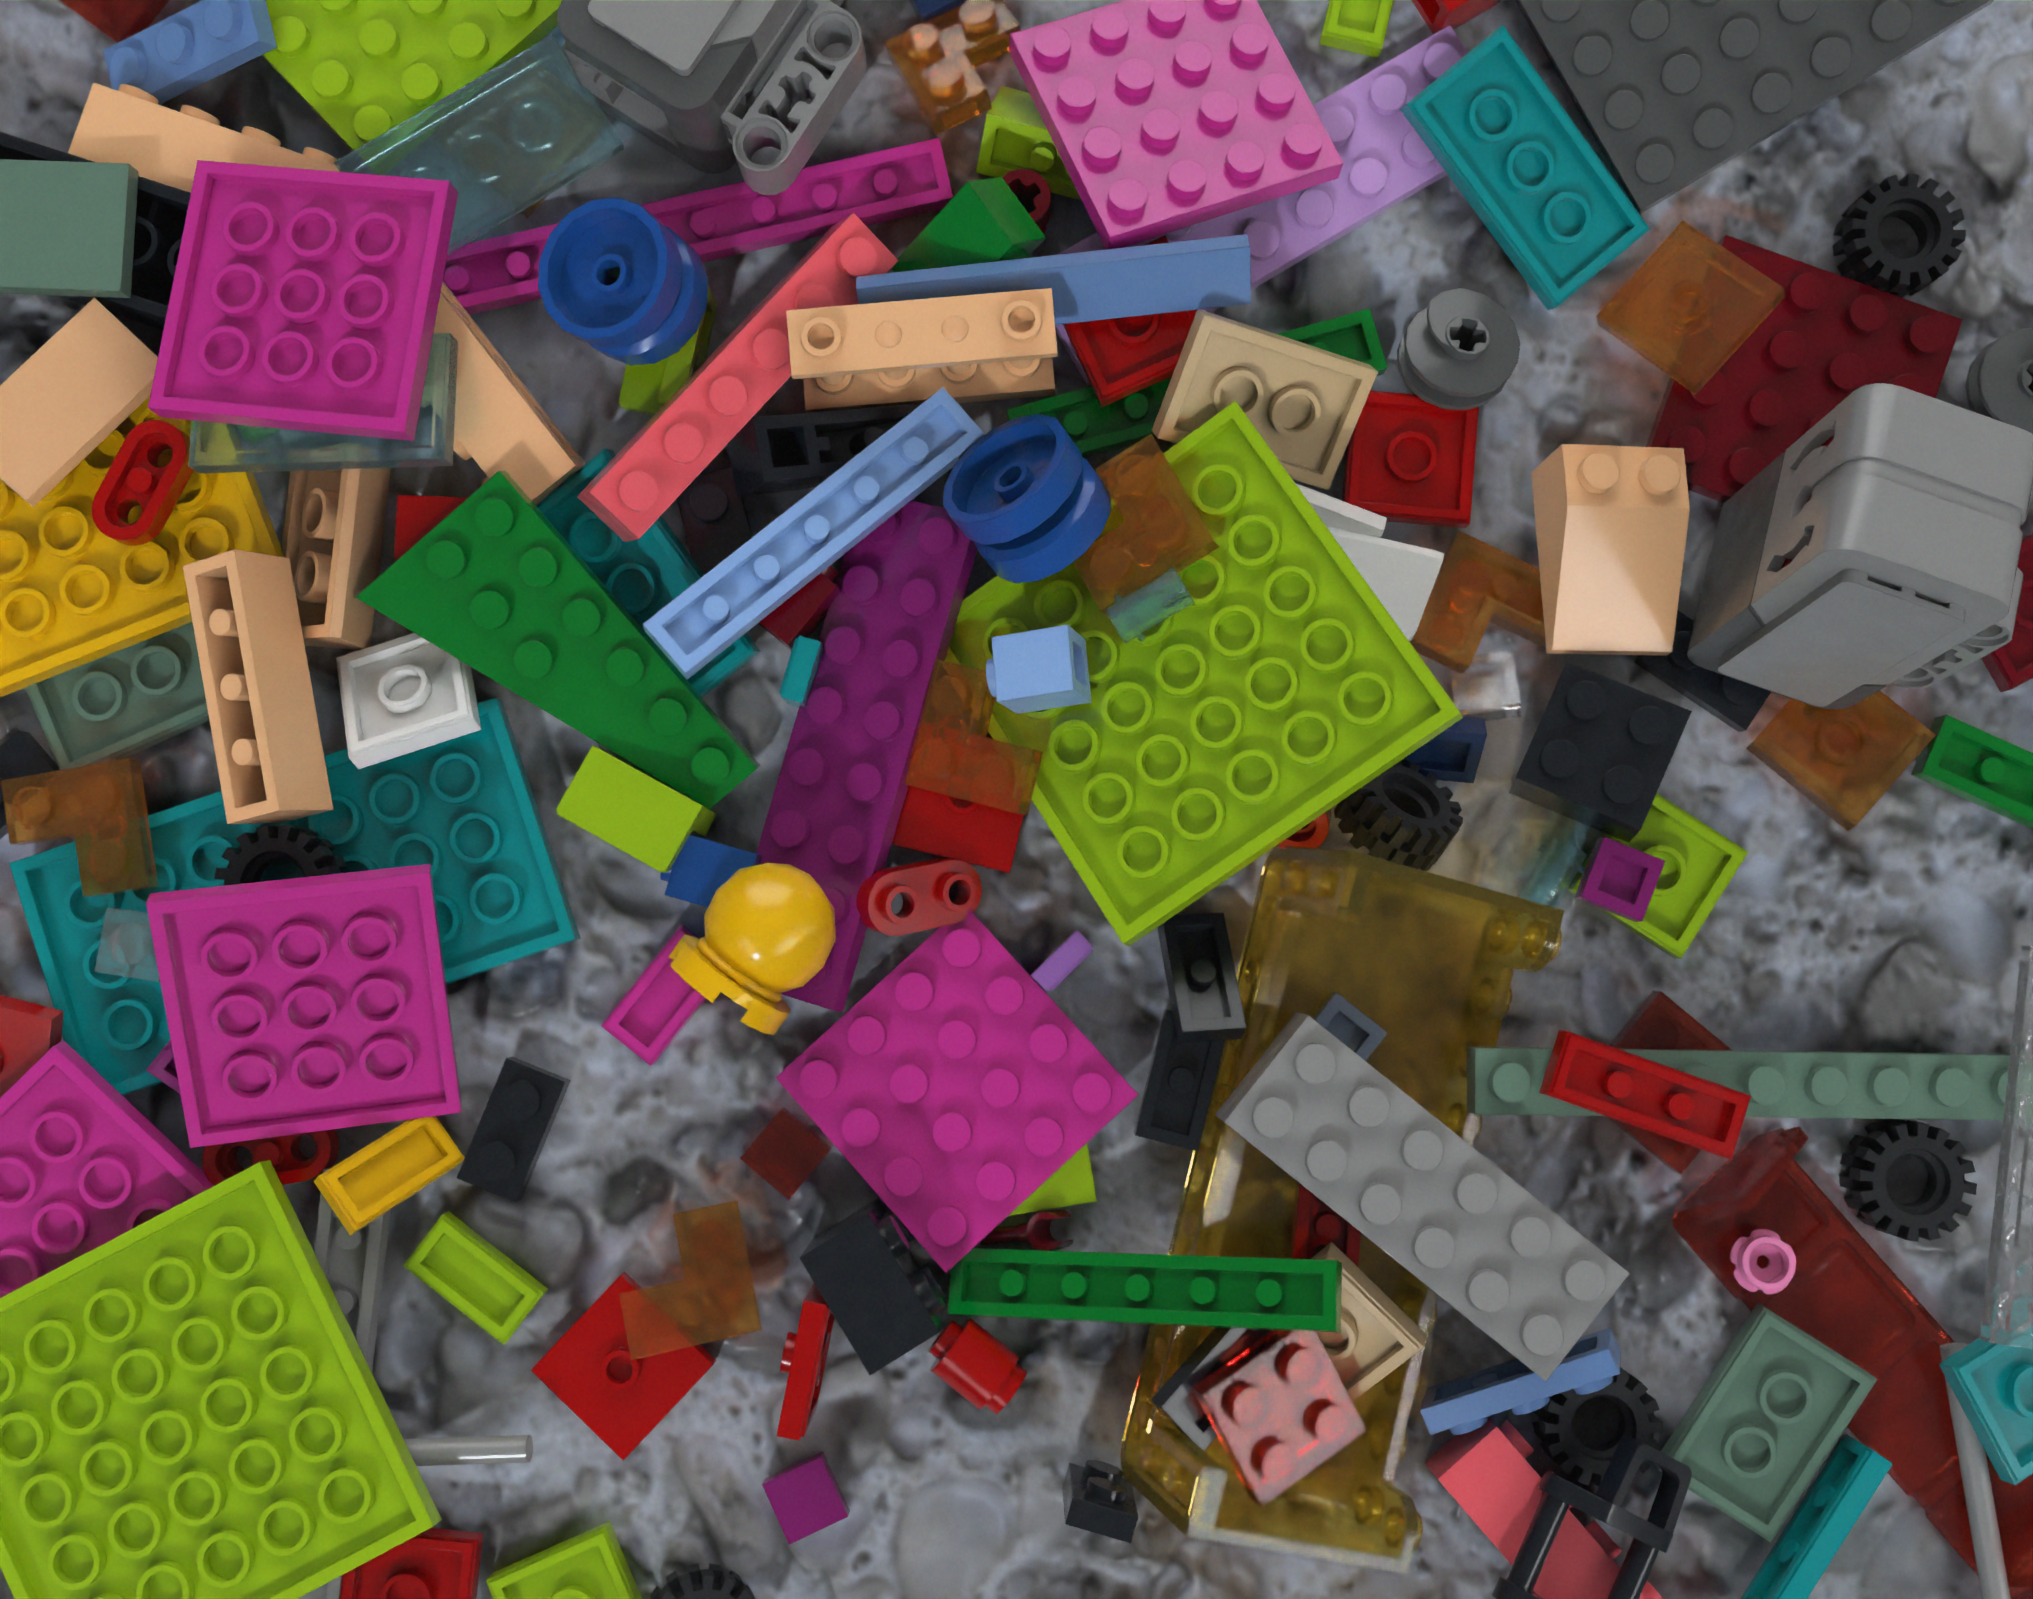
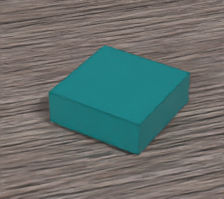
M800 635L798 639L795 638L779 691L781 698L787 704L796 707H806L824 649L821 641Z

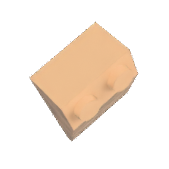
M1561 444L1531 472L1546 653L1669 655L1673 651L1690 513L1684 448Z

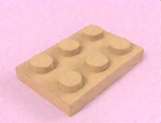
M1197 309L1151 431L1157 438L1177 444L1236 400L1293 480L1329 490L1378 371L1369 364Z

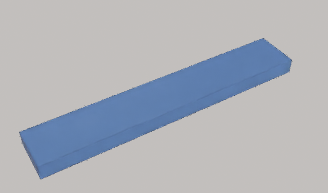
M1245 234L856 277V292L858 304L1052 288L1055 325L1251 304L1250 243L1248 235Z

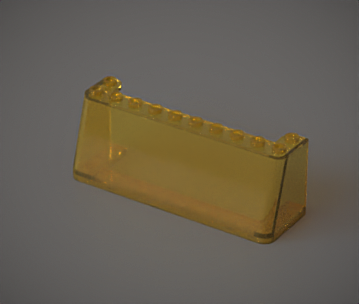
M1277 846L1273 849L1261 872L1236 974L1246 1030L1241 1039L1225 1040L1198 1152L1193 1151L1168 1255L1290 1259L1297 1180L1215 1114L1294 1014L1298 1012L1313 1018L1332 992H1337L1388 1032L1366 1062L1469 1145L1473 1146L1481 1132L1482 1115L1467 1113V1047H1496L1502 1019L1507 1014L1512 1001L1510 985L1514 970L1538 972L1557 956L1562 942L1560 927L1564 910L1355 851ZM1361 1233L1358 1268L1412 1319L1428 1337L1437 1319V1294ZM1327 1245L1316 1247L1312 1252L1311 1258ZM1150 1325L1122 1439L1121 1468L1124 1472V1477L1186 1537L1404 1574L1409 1573L1413 1552L1421 1542L1423 1524L1411 1497L1394 1486L1393 1480L1397 1464L1403 1458L1406 1450L1407 1436L1405 1430L1412 1400L1418 1394L1421 1387V1362L1425 1345L1424 1348L1333 1417L1279 1365L1204 1451L1183 1435L1153 1404L1151 1399L1215 1327Z

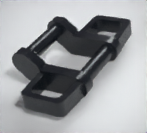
M1624 1437L1618 1444L1596 1494L1545 1470L1538 1489L1544 1491L1507 1579L1499 1577L1492 1596L1496 1599H1544L1532 1591L1567 1509L1571 1505L1633 1537L1608 1599H1639L1659 1550L1666 1553L1671 1543L1692 1478L1691 1469L1649 1445L1631 1437ZM1645 1460H1650L1661 1467L1662 1478L1648 1519L1645 1520L1621 1508L1641 1463Z

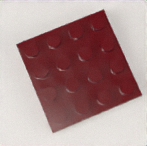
M1725 235L1716 245L1645 447L1684 448L1688 490L1725 503L1779 455L1785 453L1787 448L1853 391L1864 385L1874 383L1893 384L1936 398L1963 319Z

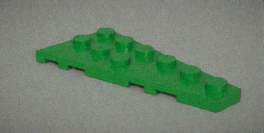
M498 471L355 597L707 809L713 807L760 766L506 471Z

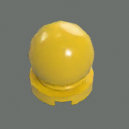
M764 863L741 868L716 890L704 915L705 937L698 939L684 934L668 957L673 959L670 964L672 969L710 1002L713 1003L722 992L731 1000L747 1009V1012L740 1020L742 1023L764 1034L774 1035L791 1011L782 999V992L804 986L825 965L836 941L834 907L814 878L792 865Z

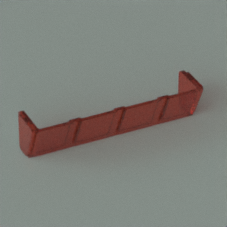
M1794 1127L1787 1130L1780 1128L1757 1135L1732 1157V1160L1729 1159L1674 1208L1675 1216L1671 1219L1673 1221V1228L1735 1298L1741 1299L1751 1312L1758 1302L1878 1379L1847 1427L1862 1444L1893 1463L1887 1473L1908 1496H1913L1925 1510L1928 1520L1978 1576L1945 1376L1939 1366V1363L1942 1362L1939 1346L1946 1343H1955V1341L1794 1160L1795 1155L1808 1140L1806 1133L1800 1127ZM1756 1229H1768L1776 1232L1780 1236L1781 1241L1792 1247L1796 1256V1269L1793 1278L1786 1288L1775 1294H1765L1762 1290H1757L1756 1292L1748 1291L1740 1286L1733 1275V1271L1736 1268L1735 1264L1730 1260L1731 1248L1738 1238H1747ZM1764 1255L1757 1258V1265L1760 1268L1767 1266V1258ZM1986 1453L2011 1599H2033V1474L2017 1485L2002 1481Z

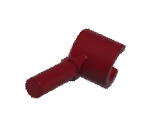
M1060 1209L1034 1214L1028 1223L996 1227L980 1244L1030 1242L1037 1250L1051 1251L1066 1248L1073 1243V1239L1055 1240L1050 1232V1224L1053 1219L1071 1217V1214L1066 1210Z

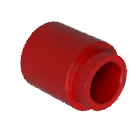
M971 1317L961 1326L951 1320L928 1350L929 1353L936 1357L930 1371L980 1410L986 1406L994 1414H998L1007 1405L1027 1375V1371L1017 1364L1019 1356Z

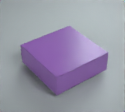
M1075 930L1031 976L1046 991L1050 990L1052 992L1093 951L1091 949L1093 945L1078 930Z

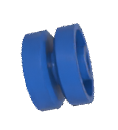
M615 197L591 200L569 212L549 234L539 259L538 289L546 312L564 331L581 341L589 343L594 349L607 357L628 365L655 364L679 352L696 333L707 307L708 277L699 254L681 236L668 226L663 225L641 205Z
M1034 414L1017 417L992 429L971 445L954 465L944 485L943 506L969 540L974 541L982 557L1000 578L1013 583L1038 581L1066 568L1088 550L1102 533L1110 515L1111 492L1088 461L1082 458L1081 451L1059 421L1054 417Z

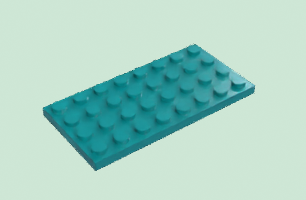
M495 697L477 703L482 730L361 769H357L349 759L347 748L325 755L334 810L284 823L227 824L222 791L9 863L53 1007L64 1011L62 1026L64 1041L122 1096L163 1083L146 1071L171 1040L146 902L150 893L224 886V880L214 879L216 868H227L229 861L221 857L227 847L238 848L240 843L236 838L245 832L257 833V827L266 825L292 826L319 833L318 838L328 839L336 847L331 851L332 854L343 857L347 867L339 869L340 873L430 864L446 985L581 939L503 701ZM279 859L271 863L264 870L260 882L301 878L304 875L294 862L288 859Z

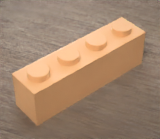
M93 82L68 151L69 154L93 162L129 163L139 172L140 177L190 193L197 160L344 172L341 167L342 163L337 158L321 150L305 147L301 154L280 147L281 142L277 138L262 130L244 126L240 133L219 126L220 121L216 117L188 105H182L180 112L158 105L159 100L148 92L128 84H120L117 91Z
M442 282L420 406L425 410L431 406L447 425L441 430L447 443L462 459L467 461L472 457L487 475L481 481L482 485L498 471H506L531 501L537 505L586 463L446 284Z
M234 549L184 565L183 570L227 824L284 823L334 810L290 559Z

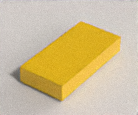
M436 1116L409 1119L320 1174L313 1182L351 1236L459 1166L465 1157Z

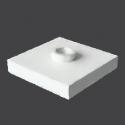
M415 633L336 658L348 757L357 769L482 730L471 666Z

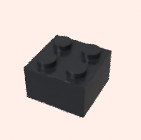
M1567 661L1509 793L1630 843L1644 824L1692 711Z
M879 1198L814 1237L800 1256L801 1262L869 1375H872L938 1334L945 1308L943 1298L948 1296L941 1279L929 1262L922 1266L918 1265L910 1251L909 1243L914 1240L913 1235L899 1220L898 1216L890 1209L885 1210Z

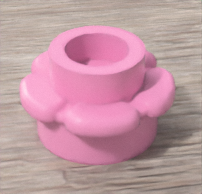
M1756 1229L1750 1233L1749 1237L1738 1238L1730 1252V1260L1735 1264L1736 1268L1733 1271L1734 1278L1740 1286L1751 1292L1762 1290L1765 1294H1775L1782 1291L1793 1278L1796 1269V1256L1792 1247L1781 1241L1780 1236L1776 1232L1768 1229ZM1762 1255L1768 1260V1264L1764 1268H1760L1757 1265V1258Z

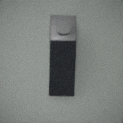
M922 403L752 417L727 444L737 497L817 487Z

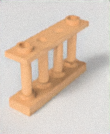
M1052 288L786 310L791 376L793 379H803L806 413L923 403L942 387L958 404L1055 395L1053 357H1057L1058 352Z

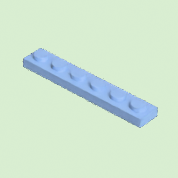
M942 387L644 622L645 632L682 675L689 679L954 467L971 445L981 439L985 433L945 388Z

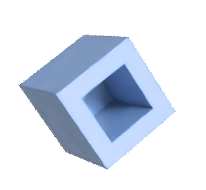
M1069 625L991 637L993 658L988 659L986 662V680L991 695L997 697L998 703L1016 714L1091 703L1086 639Z

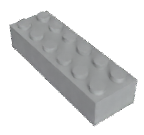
M1298 1012L1294 1014L1215 1114L1544 1381L1549 1379L1630 1274L1309 1015Z

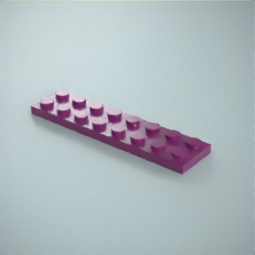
M910 501L844 554L836 580L840 593L828 607L819 638L824 649L806 707L799 706L756 854L762 855L760 864H789L810 874L820 885L834 907L836 941L824 967L804 986L782 992V995L833 1011L843 1012L867 931V927L863 924L856 906L857 894L861 884L866 879L873 876L878 870L885 869L977 553L974 541L969 540L943 507Z

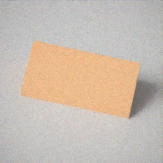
M95 297L0 385V479L32 507L43 499L151 394L158 356Z
M350 443L293 456L291 460L281 549L284 557L290 559L305 646L361 650L371 647L375 609L355 597L379 577L391 467L360 445Z

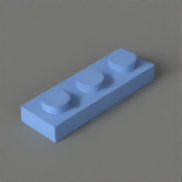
M201 0L104 49L103 53L112 89L118 91L120 84H128L153 95L159 100L158 105L277 48L266 0Z
M1610 1327L1580 1337L1547 1381H1544L1516 1358L1428 1387L1420 1412L1430 1435L1450 1429L1454 1435L1465 1434L1483 1426L1488 1421V1416L1509 1409L1515 1415H1523L1544 1407L1549 1403L1550 1396L1574 1389L1576 1394L1584 1395L1605 1388L1612 1383V1376L1620 1374L1621 1350Z

